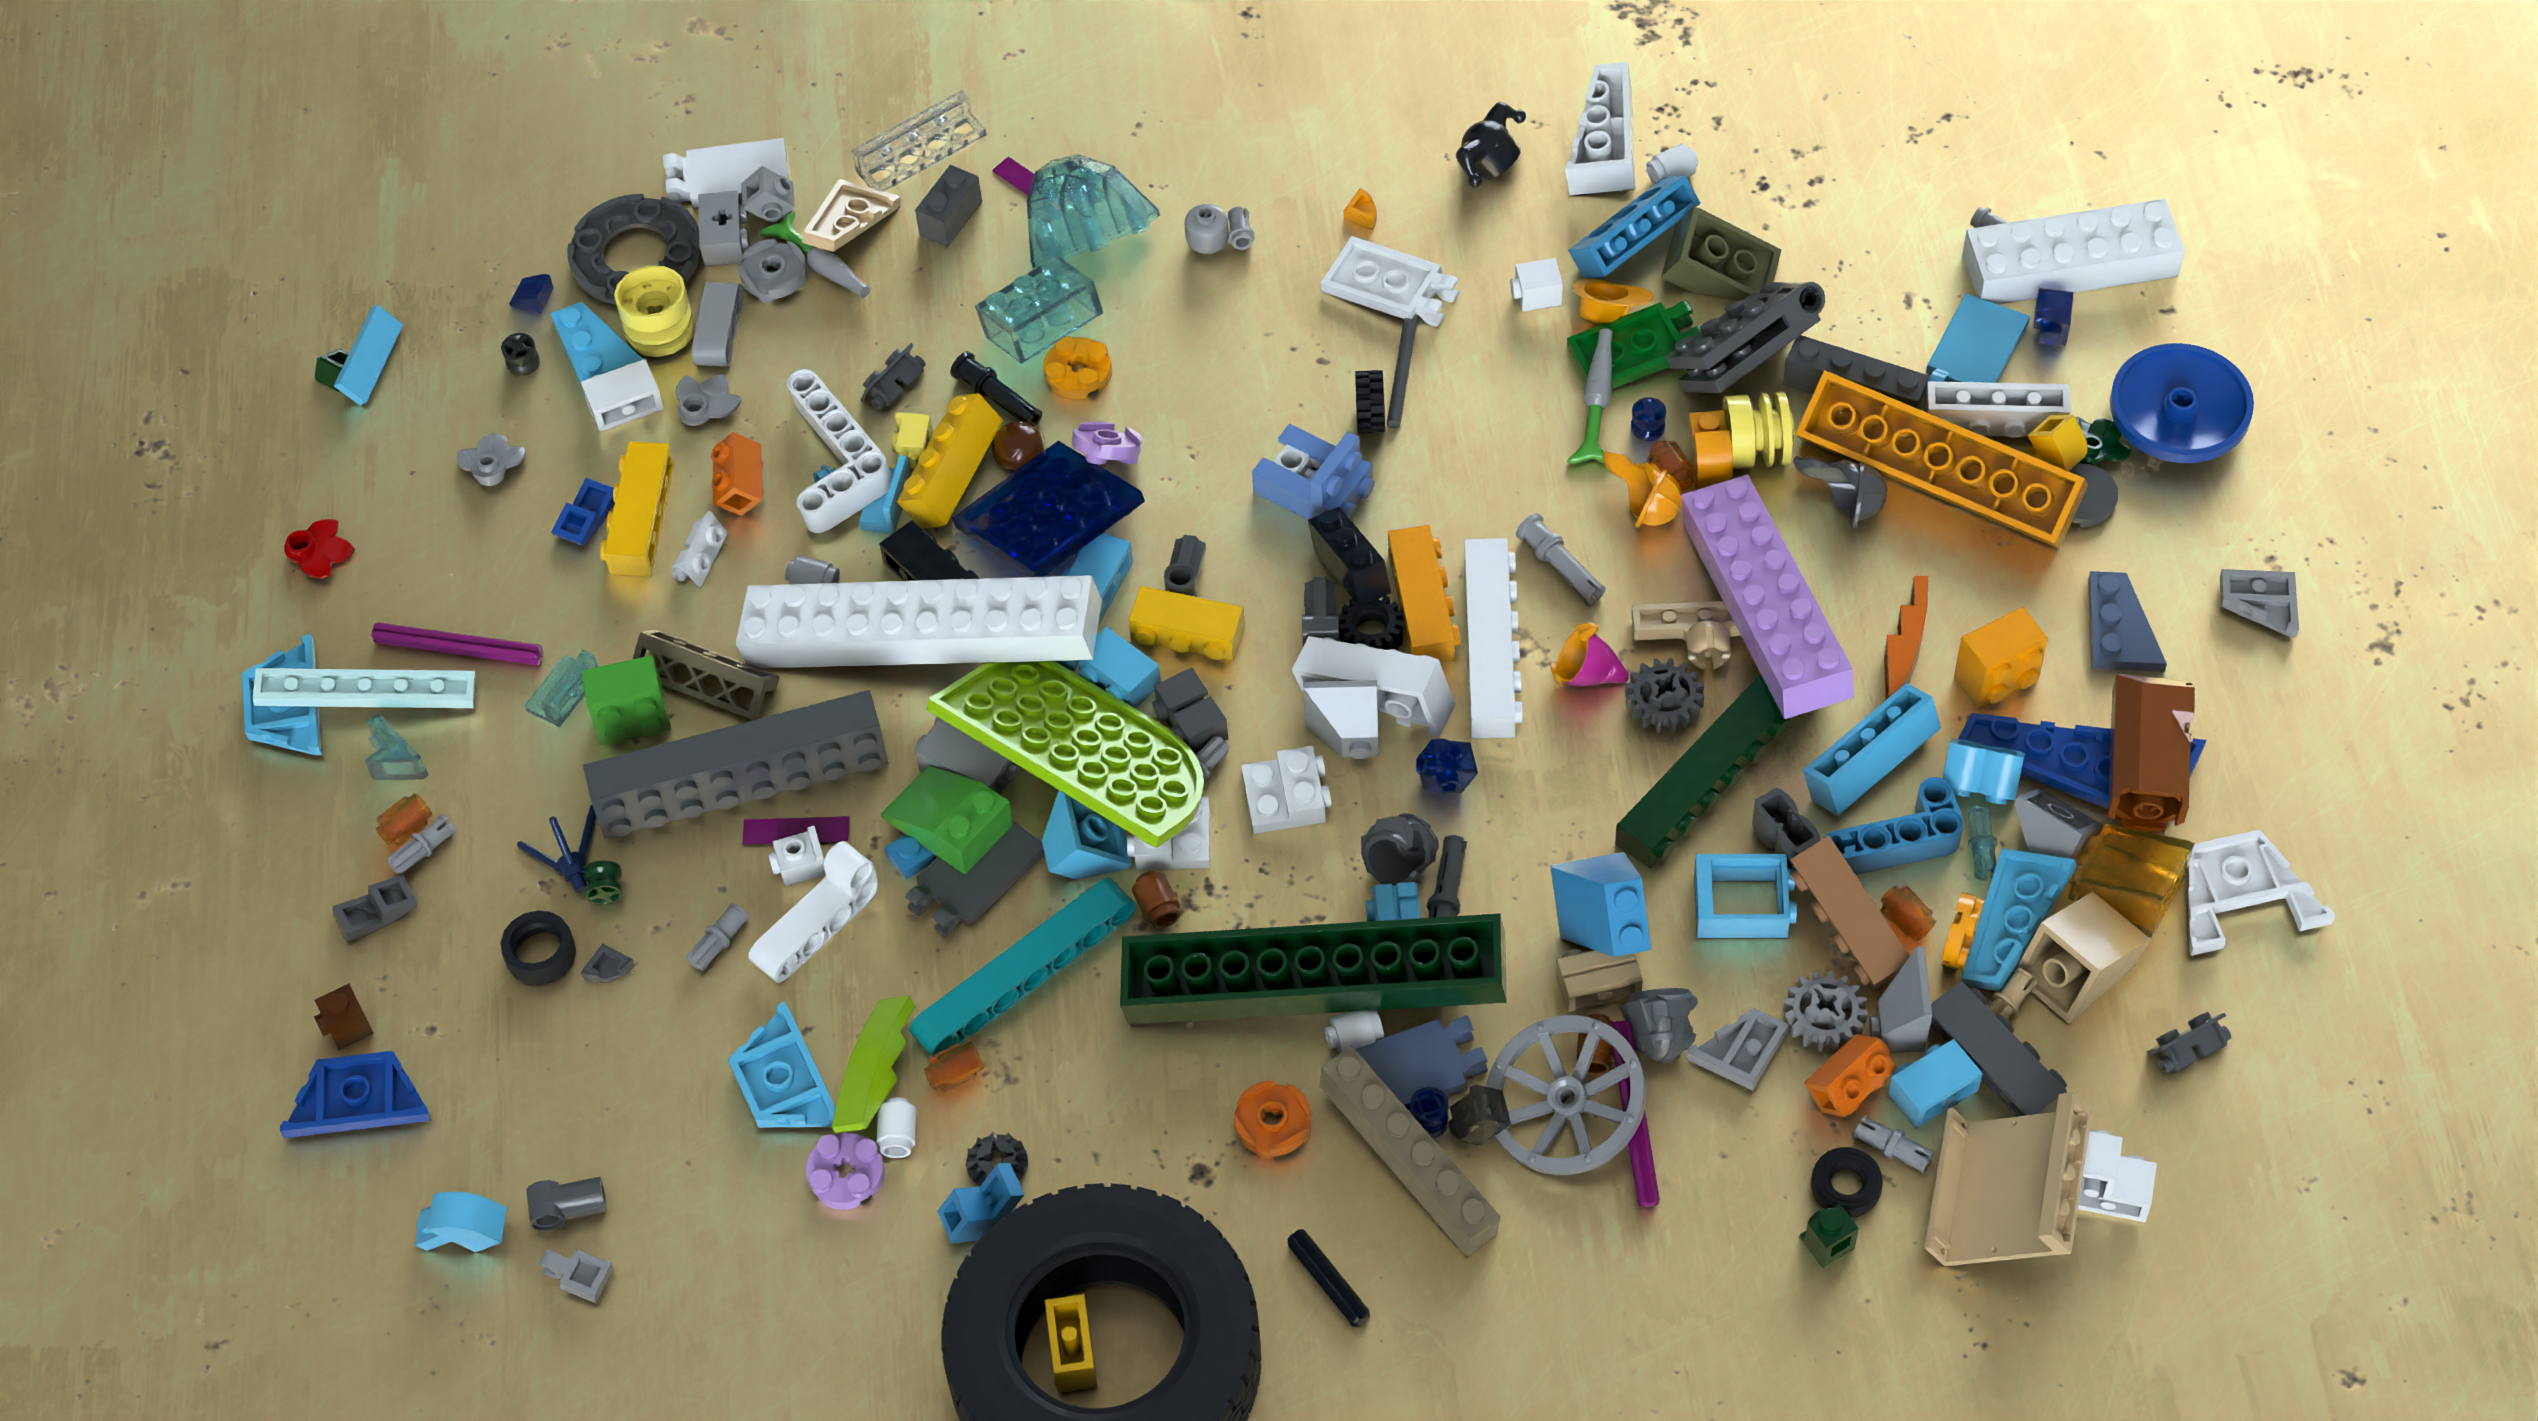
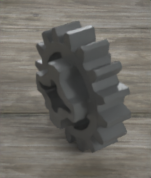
M1656 658L1651 668L1644 663L1640 664V674L1632 672L1630 674V683H1626V709H1632L1631 718L1636 720L1642 717V727L1645 729L1651 724L1656 725L1657 733L1662 731L1663 726H1668L1670 731L1674 733L1676 732V724L1679 723L1688 728L1690 717L1698 719L1700 708L1704 706L1703 682H1697V671L1687 673V664L1685 662L1679 667H1675L1672 658L1668 659L1666 665H1661L1658 658Z

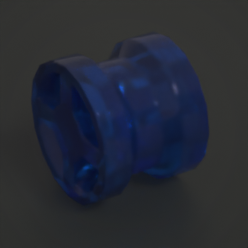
M1646 397L1634 403L1632 407L1631 432L1636 438L1646 442L1655 441L1664 434L1667 412L1663 402L1656 398Z

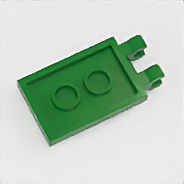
M1688 301L1679 302L1668 309H1665L1660 302L1620 317L1611 323H1605L1567 338V346L1587 381L1592 358L1598 343L1599 331L1601 329L1611 330L1613 332L1611 342L1612 389L1670 368L1665 356L1675 350L1674 345L1678 341L1686 337H1693L1701 330L1700 326H1695L1684 333H1681L1678 329L1686 328L1693 324L1690 316L1693 310Z

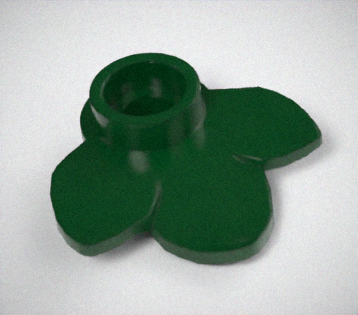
M2075 416L2085 435L2088 446L2085 458L2079 463L2097 466L2103 460L2121 462L2131 455L2132 450L2127 445L2119 442L2121 433L2114 420L2100 418L2091 424Z

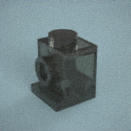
M1474 1084L1470 1087L1469 1094L1450 1106L1452 1119L1449 1120L1448 1127L1452 1135L1459 1142L1481 1146L1511 1125L1503 1090ZM1489 1107H1490L1491 1114L1487 1113V1110H1486V1109L1489 1108Z

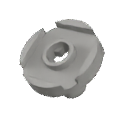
M776 239L759 241L744 252V260L741 265L739 264L738 270L742 285L749 293L757 296L764 303H770L777 298L790 295L797 289L802 288L807 281V267L804 254L797 245L787 241V245L777 243ZM767 267H780V269L775 272H768Z

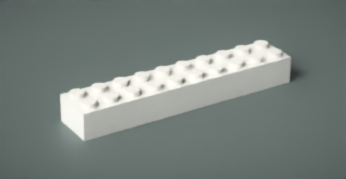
M1092 575L752 585L747 587L736 647L745 663L756 668L1093 660L1102 599Z

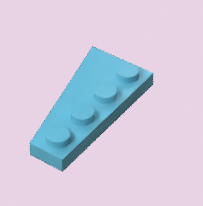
M2005 848L2001 849L1961 979L1966 986L1998 992L2004 988L2041 922L2046 919L2077 868L2075 859Z

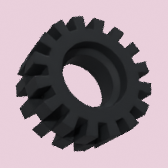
M1383 370L1355 371L1357 432H1385Z
M1384 596L1382 600H1374L1361 607L1353 599H1350L1349 606L1345 604L1342 607V614H1339L1341 642L1350 644L1361 643L1384 650H1398V645H1402L1404 636L1402 610H1399V605L1395 601L1390 604V597ZM1366 621H1378L1384 624L1385 629L1377 634H1365L1358 630V626Z

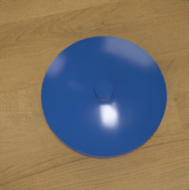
M2169 343L2144 349L2133 355L2121 366L2113 381L2110 395V410L2120 433L2142 452L2169 462L2199 463L2218 458L2231 451L2241 442L2251 423L2254 399L2251 387L2243 373L2224 356L2197 345Z

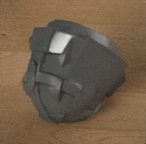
M1401 813L1398 816L1377 819L1367 834L1361 836V855L1367 873H1370L1380 884L1396 885L1397 883L1415 882L1417 885L1423 884L1418 880L1420 874L1432 862L1436 861V853L1439 849V841L1431 825L1414 814Z
M1663 988L1640 991L1630 994L1627 997V1003L1619 1006L1624 1019L1631 1023L1635 1050L1645 1053L1651 1059L1658 1061V1063H1671L1680 1058V1054L1684 1050H1688L1695 1041L1696 1034L1693 1033V1027L1690 1025L1688 1015L1696 1007L1698 1001L1689 989Z

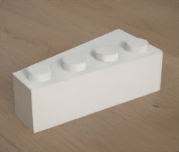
M1628 62L1601 64L1594 67L1586 95L1584 112H1581L1579 119V130L1577 136L1574 137L1570 161H1567L1565 168L1569 196L1636 189L1632 86Z
M1308 636L1292 668L1301 692H1304L1303 682L1377 680L1378 711L1398 717L1396 720L1397 724L1411 728L1413 722L1428 727L1427 734L1440 737L1455 705L1439 659H1434L1428 655L1417 656L1402 653L1395 649L1384 650L1361 643L1350 644L1339 642L1332 638L1322 639Z

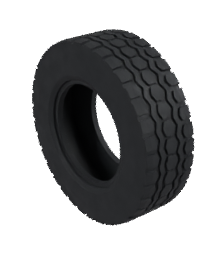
M1104 1183L1084 1184V1188L1080 1189L1077 1186L1058 1190V1194L1052 1195L1050 1192L1033 1199V1203L1027 1205V1203L1021 1205L1009 1213L1010 1217L1007 1219L1003 1217L989 1229L988 1236L983 1235L971 1249V1256L967 1255L958 1269V1278L954 1277L947 1297L948 1302L945 1304L942 1320L943 1327L941 1330V1350L950 1393L960 1421H1247L1248 1413L1251 1412L1257 1395L1261 1373L1260 1362L1262 1360L1258 1311L1253 1288L1241 1260L1238 1259L1237 1253L1227 1239L1223 1238L1222 1233L1209 1220L1204 1222L1203 1216L1188 1205L1182 1207L1179 1200L1165 1194L1158 1196L1154 1190L1138 1186L1135 1190L1131 1189V1185L1111 1183V1187H1105ZM1118 1285L1145 1292L1164 1304L1176 1317L1183 1329V1344L1175 1364L1165 1378L1152 1390L1133 1401L1107 1408H1085L1070 1405L1055 1399L1040 1389L1031 1380L1022 1366L1023 1351L1027 1338L1037 1320L1046 1311V1299L1065 1297L1075 1291L1092 1286Z

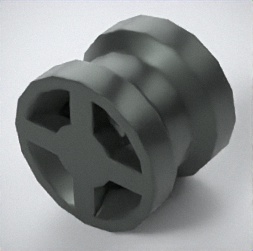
M515 333L508 336L502 342V354L510 373L516 376H525L533 373L539 367V355L536 351L534 339L530 335Z

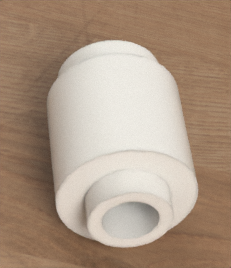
M1679 144L1654 155L1652 160L1646 163V168L1650 180L1655 185L1666 177L1680 175L1689 177L1696 173V166H1698V158L1691 147L1687 148L1686 145Z
M1376 1010L1347 1012L1330 1017V1026L1324 1028L1329 1047L1331 1049L1337 1048L1339 1053L1351 1045L1354 1049L1375 1043L1376 1039L1384 1037L1382 1023Z
M890 1098L886 1103L881 1104L878 1109L876 1143L880 1147V1153L886 1157H907L911 1154V1148L915 1146L917 1109L907 1099Z

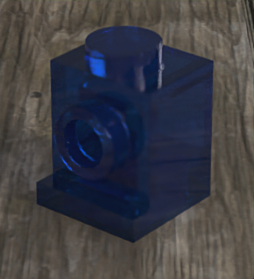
M2039 288L2033 327L2040 329L2039 343L2066 346L2071 325L2074 292Z

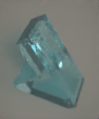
M379 713L366 721L372 734L368 739L376 749V752L365 760L373 779L423 780L429 776L421 756Z

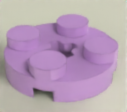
M1085 422L1079 424L1078 430L1074 428L1072 447L1086 454V461L1092 464H1105L1107 460H1119L1122 463L1135 464L1138 462L1141 452L1142 436L1128 427H1125V433L1115 431V424Z
M855 1133L822 1136L810 1153L806 1163V1178L811 1190L818 1196L819 1201L834 1209H853L862 1205L861 1201L867 1199L871 1194L873 1197L879 1192L885 1176L883 1159L876 1143L872 1139ZM844 1164H850L852 1168H855L854 1172L847 1173L846 1178H840L839 1171H837V1168Z

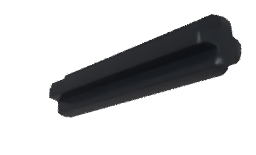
M1298 1229L1292 1233L1287 1239L1289 1248L1350 1324L1354 1327H1359L1370 1318V1310L1304 1229Z

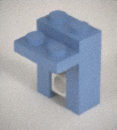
M1289 423L1278 437V442L1286 445L1273 462L1263 457L1253 469V492L1306 519H1311L1324 511L1340 507L1351 520L1356 506L1362 498L1366 499L1369 497L1375 484L1372 475V464L1363 460L1362 453H1360V437L1347 431L1337 446Z

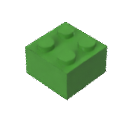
M653 655L581 671L587 707L600 745L608 743L617 744L626 739L644 735L653 736L660 732L671 730L666 697Z

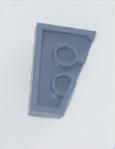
M2090 571L2088 587L2091 669L2165 672L2166 660L2127 573Z

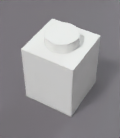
M1556 258L1516 264L1515 279H1510V287L1513 299H1519L1522 312L1562 305L1563 283Z

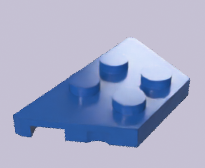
M393 1051L316 1060L309 1073L307 1084L300 1089L294 1100L297 1105L288 1122L283 1120L280 1132L283 1138L425 1122L431 1121V1115Z

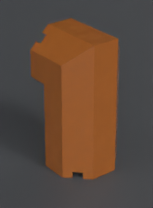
M2116 674L2112 690L2108 816L2115 819V816L2118 815L2121 818V825L2127 829L2160 832L2167 828V822L2175 820V826L2185 822L2189 808L2190 742L2192 733H2189L2190 723H2193L2195 707V687L2192 681Z

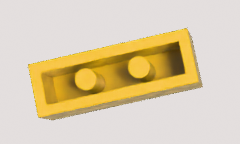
M1140 586L1128 619L1130 638L1133 641L1147 646H1163L1181 653L1192 652L1206 655L1215 660L1226 659L1234 661L1245 628L1243 606Z

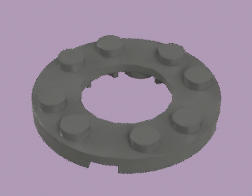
M643 194L620 196L596 206L577 223L574 228L575 234L571 244H568V261L576 282L594 298L616 304L614 293L617 284L629 272H615L607 266L603 259L604 249L609 241L620 232L632 228H647L662 235L668 244L665 252L666 255L662 261L658 262L659 265L657 266H665L675 270L683 278L685 284L696 271L702 256L699 246V228L690 212L669 198L663 196L661 200L644 198Z

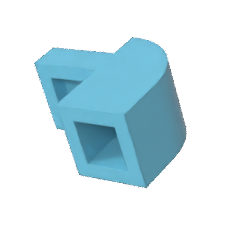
M441 1192L434 1194L432 1205L422 1209L418 1217L415 1246L428 1251L452 1241L474 1252H478L497 1245L502 1240L507 1207L472 1193Z

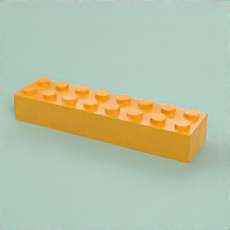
M1824 370L1795 433L1797 437L1806 443L1856 464L1862 462L1875 468L1882 475L2057 549H2060L2089 485L2086 479L1826 370Z

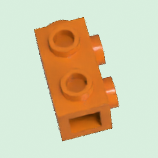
M732 432L712 449L713 479L711 485L713 488V505L743 516L754 506H757L763 497L761 444Z
M1855 1034L1804 1081V1084L1822 1113L1846 1117L1854 1113L1860 1107V1103L1872 1091L1881 1088L1886 1083V1078L1897 1068L1889 1056L1890 1050L1881 1039Z

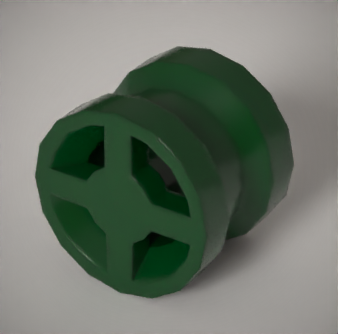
M602 860L590 863L585 867L584 877L588 882L585 888L586 900L597 905H607L615 903L622 898V886L618 883L622 877L620 865L612 861Z

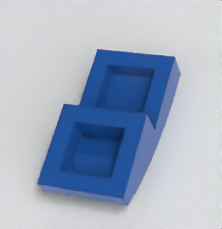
M585 478L573 504L566 502L551 533L554 536L584 546L602 525L608 512L611 511L615 504L613 500V487Z

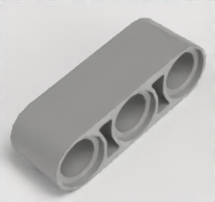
M705 283L692 344V360L694 365L730 366L743 304V289L740 283Z

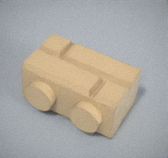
M1574 949L1564 953L1561 958H1556V977L1568 1012L1627 999L1630 994L1642 991L1643 980L1638 962H1636L1635 953L1613 957L1596 950L1583 952L1580 949Z

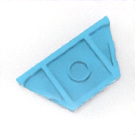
M308 634L300 638L302 644L284 654L280 650L269 656L264 663L256 664L242 673L244 728L248 740L312 755H322L319 707L254 706L252 698L256 668L316 669L315 643L312 635Z
M786 1002L780 1003L775 1008L777 1012L775 1016L764 1027L760 1025L750 1035L749 1041L732 1054L728 1059L729 1065L758 1128L832 1127L836 1107Z

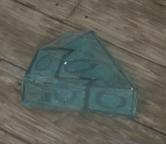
M1080 154L1051 160L1035 172L1027 199L1031 265L1033 268L1046 265L1048 270L1060 267L1066 263L1065 260L1088 250L1090 252L1101 250L1109 245L1108 242L1129 233L1138 234L1150 229V223L1160 216V212L1114 165Z

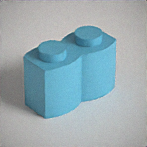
M1951 738L1942 779L1950 784L1954 795L1970 797L1971 792L1984 794L1985 800L1988 802L2007 804V800L2016 799L2025 753Z

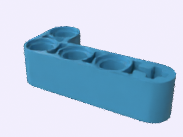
M1930 777L1920 784L1915 806L1916 814L1835 830L1827 833L1823 838L1828 835L1831 837L1855 875L1953 854L1959 848L1964 822L1950 784L1942 778ZM1929 799H1934V800H1937V801H1939V802H1935V803H1934V802L1929 801ZM1939 830H1946L1950 833L1945 834L1940 832ZM1903 838H1912L1915 841H1907ZM1868 845L1877 846L1878 849L1869 848Z

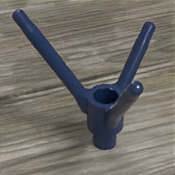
M593 805L589 808L578 852H570L561 827L554 816L549 818V822L563 854L558 861L523 841H518L517 843L519 848L554 868L560 875H564L565 880L571 882L575 893L585 891L588 885L584 877L587 849L596 815Z

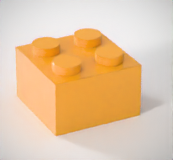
M2021 607L1961 637L1954 678L1978 709L1989 703L1996 704L2002 701L2009 693L2019 688L2026 689L2037 682L2040 677L2048 637L2026 609Z

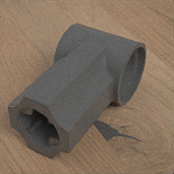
M1184 535L1182 538L1176 539L1170 565L1164 572L1165 591L1197 597V584L1206 552L1205 542L1192 535Z
M1314 577L1311 581L1305 583V615H1302L1303 646L1308 636L1322 639L1332 638L1339 641L1335 582L1329 581L1326 577Z
M601 1176L561 1185L551 1180L538 1181L529 1185L526 1189L530 1227L536 1231H552L563 1226L565 1220L607 1211L606 1195Z

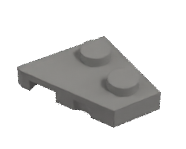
M2221 570V607L2289 637H2297L2299 622L2295 572Z
M1753 1008L1740 1016L1734 1024L1726 1025L1717 1030L1714 1038L1699 1047L1696 1044L1691 1046L1687 1051V1060L1750 1090H1754L1788 1033L1789 1024Z

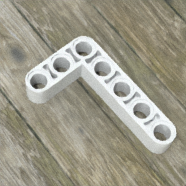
M800 369L793 372L787 380V386L795 406L843 464L842 467L802 491L797 498L796 504L807 529L814 533H823L888 493L893 476L884 454L812 370Z

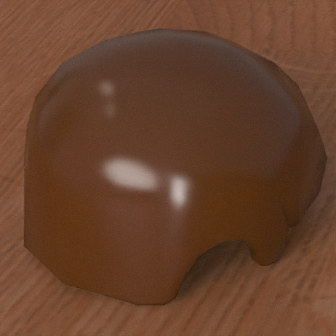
M1014 421L1001 427L992 440L991 445L993 457L1004 469H1013L1019 472H1025L1026 468L1032 464L1042 465L1048 452L1046 440L1042 433L1032 424L1025 421Z

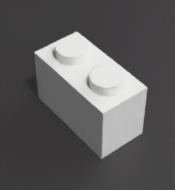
M646 359L626 364L621 368L595 375L581 382L586 402L599 432L664 409L658 386Z

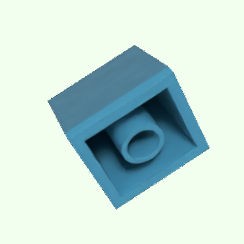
M1624 852L1550 865L1559 932L1562 939L1613 957L1651 950L1642 877Z

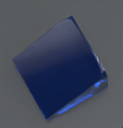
M540 274L522 278L509 303L510 307L541 314L554 289L550 275Z

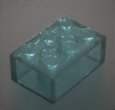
M1059 256L1044 261L1036 269L1018 277L1010 285L990 294L985 300L975 305L986 338L1021 364L1104 313L1094 281Z

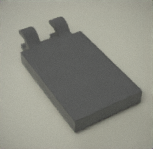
M1012 820L1013 826L965 875L940 857L934 859L916 876L917 885L919 886L913 887L906 894V899L910 901L907 908L917 916H920L935 900L943 905L934 913L932 918L937 922L934 929L945 937L962 920L972 925L1045 855L1042 842Z

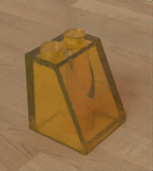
M2105 824L2099 836L2092 834L2083 852L2087 857L2083 864L2076 862L2077 868L2068 883L2072 884L2068 899L2076 902L2093 891L2146 936L2152 938L2184 881L2195 843L2184 839Z

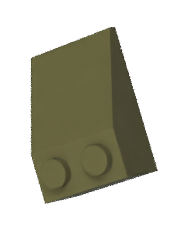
M1694 206L1675 224L1661 278L1692 293L1734 301L1744 300L1753 293H1759L1765 284L1774 281L1781 249Z

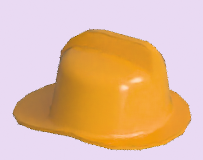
M1579 279L1572 286L1574 292L1580 296V317L1600 325L1611 323L1620 317L1626 316L1631 306L1647 304L1653 300L1652 292L1647 289L1613 284L1599 279Z

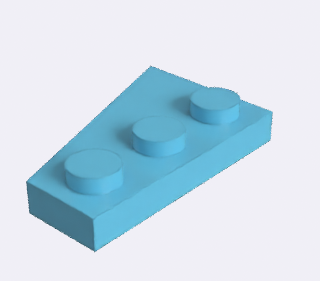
M583 302L550 313L580 384L582 381L590 379L595 375L604 374L621 368L626 364L643 360Z

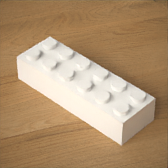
M2166 199L1970 228L1966 230L1962 256L1976 297L1995 304H2003L2178 277L2185 249Z

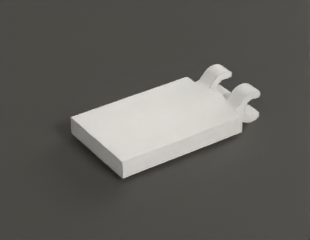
M784 138L686 150V158L674 153L663 155L668 198L679 204L691 201L692 208L699 207L698 194L738 190L740 201L742 202L741 183L761 166L789 179Z
M1351 236L1321 282V289L1324 293L1402 319H1412L1417 314L1432 326H1438L1444 318V314L1439 312L1443 303L1433 299L1435 293L1446 302H1454L1459 294V290L1454 289L1458 279L1452 275L1442 274L1441 265Z

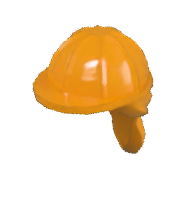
M1608 450L1603 453V462L1606 468L1615 476L1624 479L1628 485L1630 510L1638 519L1635 527L1640 528L1643 523L1647 525L1665 524L1676 516L1682 503V491L1674 477L1668 474V470L1663 469L1661 471L1653 463H1640L1636 465L1624 454L1612 453Z

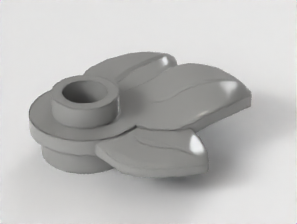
M724 374L712 377L700 384L694 378L686 375L680 380L675 390V395L680 402L678 406L679 418L688 425H700L709 420V418L726 417L733 413L741 403L740 396L728 394V383Z
M492 433L481 438L478 441L477 448L461 449L457 454V460L460 468L471 471L473 477L481 485L491 486L500 483L505 478L506 469L519 465L523 461L526 450L525 447L520 446L508 447L505 436Z

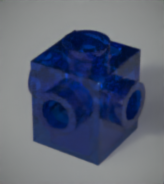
M1443 738L1431 739L1416 759V771L1420 775L1423 790L1439 791L1445 794L1452 792L1463 793L1478 774L1470 742L1448 741Z

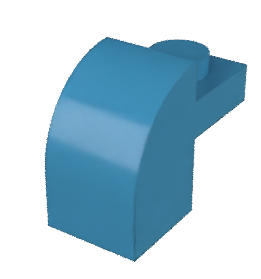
M1001 1163L994 1167L981 1186L954 1188L937 1212L951 1244L978 1241L983 1235L988 1236L989 1229L1000 1219L1010 1217L1009 1213L1016 1209L1024 1193L1011 1164Z

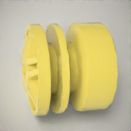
M665 266L638 268L625 275L617 284L614 293L627 344L635 352L645 356L661 357L673 354L684 348L693 338L695 324L684 281L675 270Z
M1761 393L1757 410H1753L1748 395L1724 396L1722 410L1725 413L1727 430H1730L1733 470L1753 468L1756 452H1761L1766 467L1773 465L1775 451L1778 463L1781 466L1790 465L1795 432L1793 415L1789 408L1786 393H1774L1772 408L1768 394Z

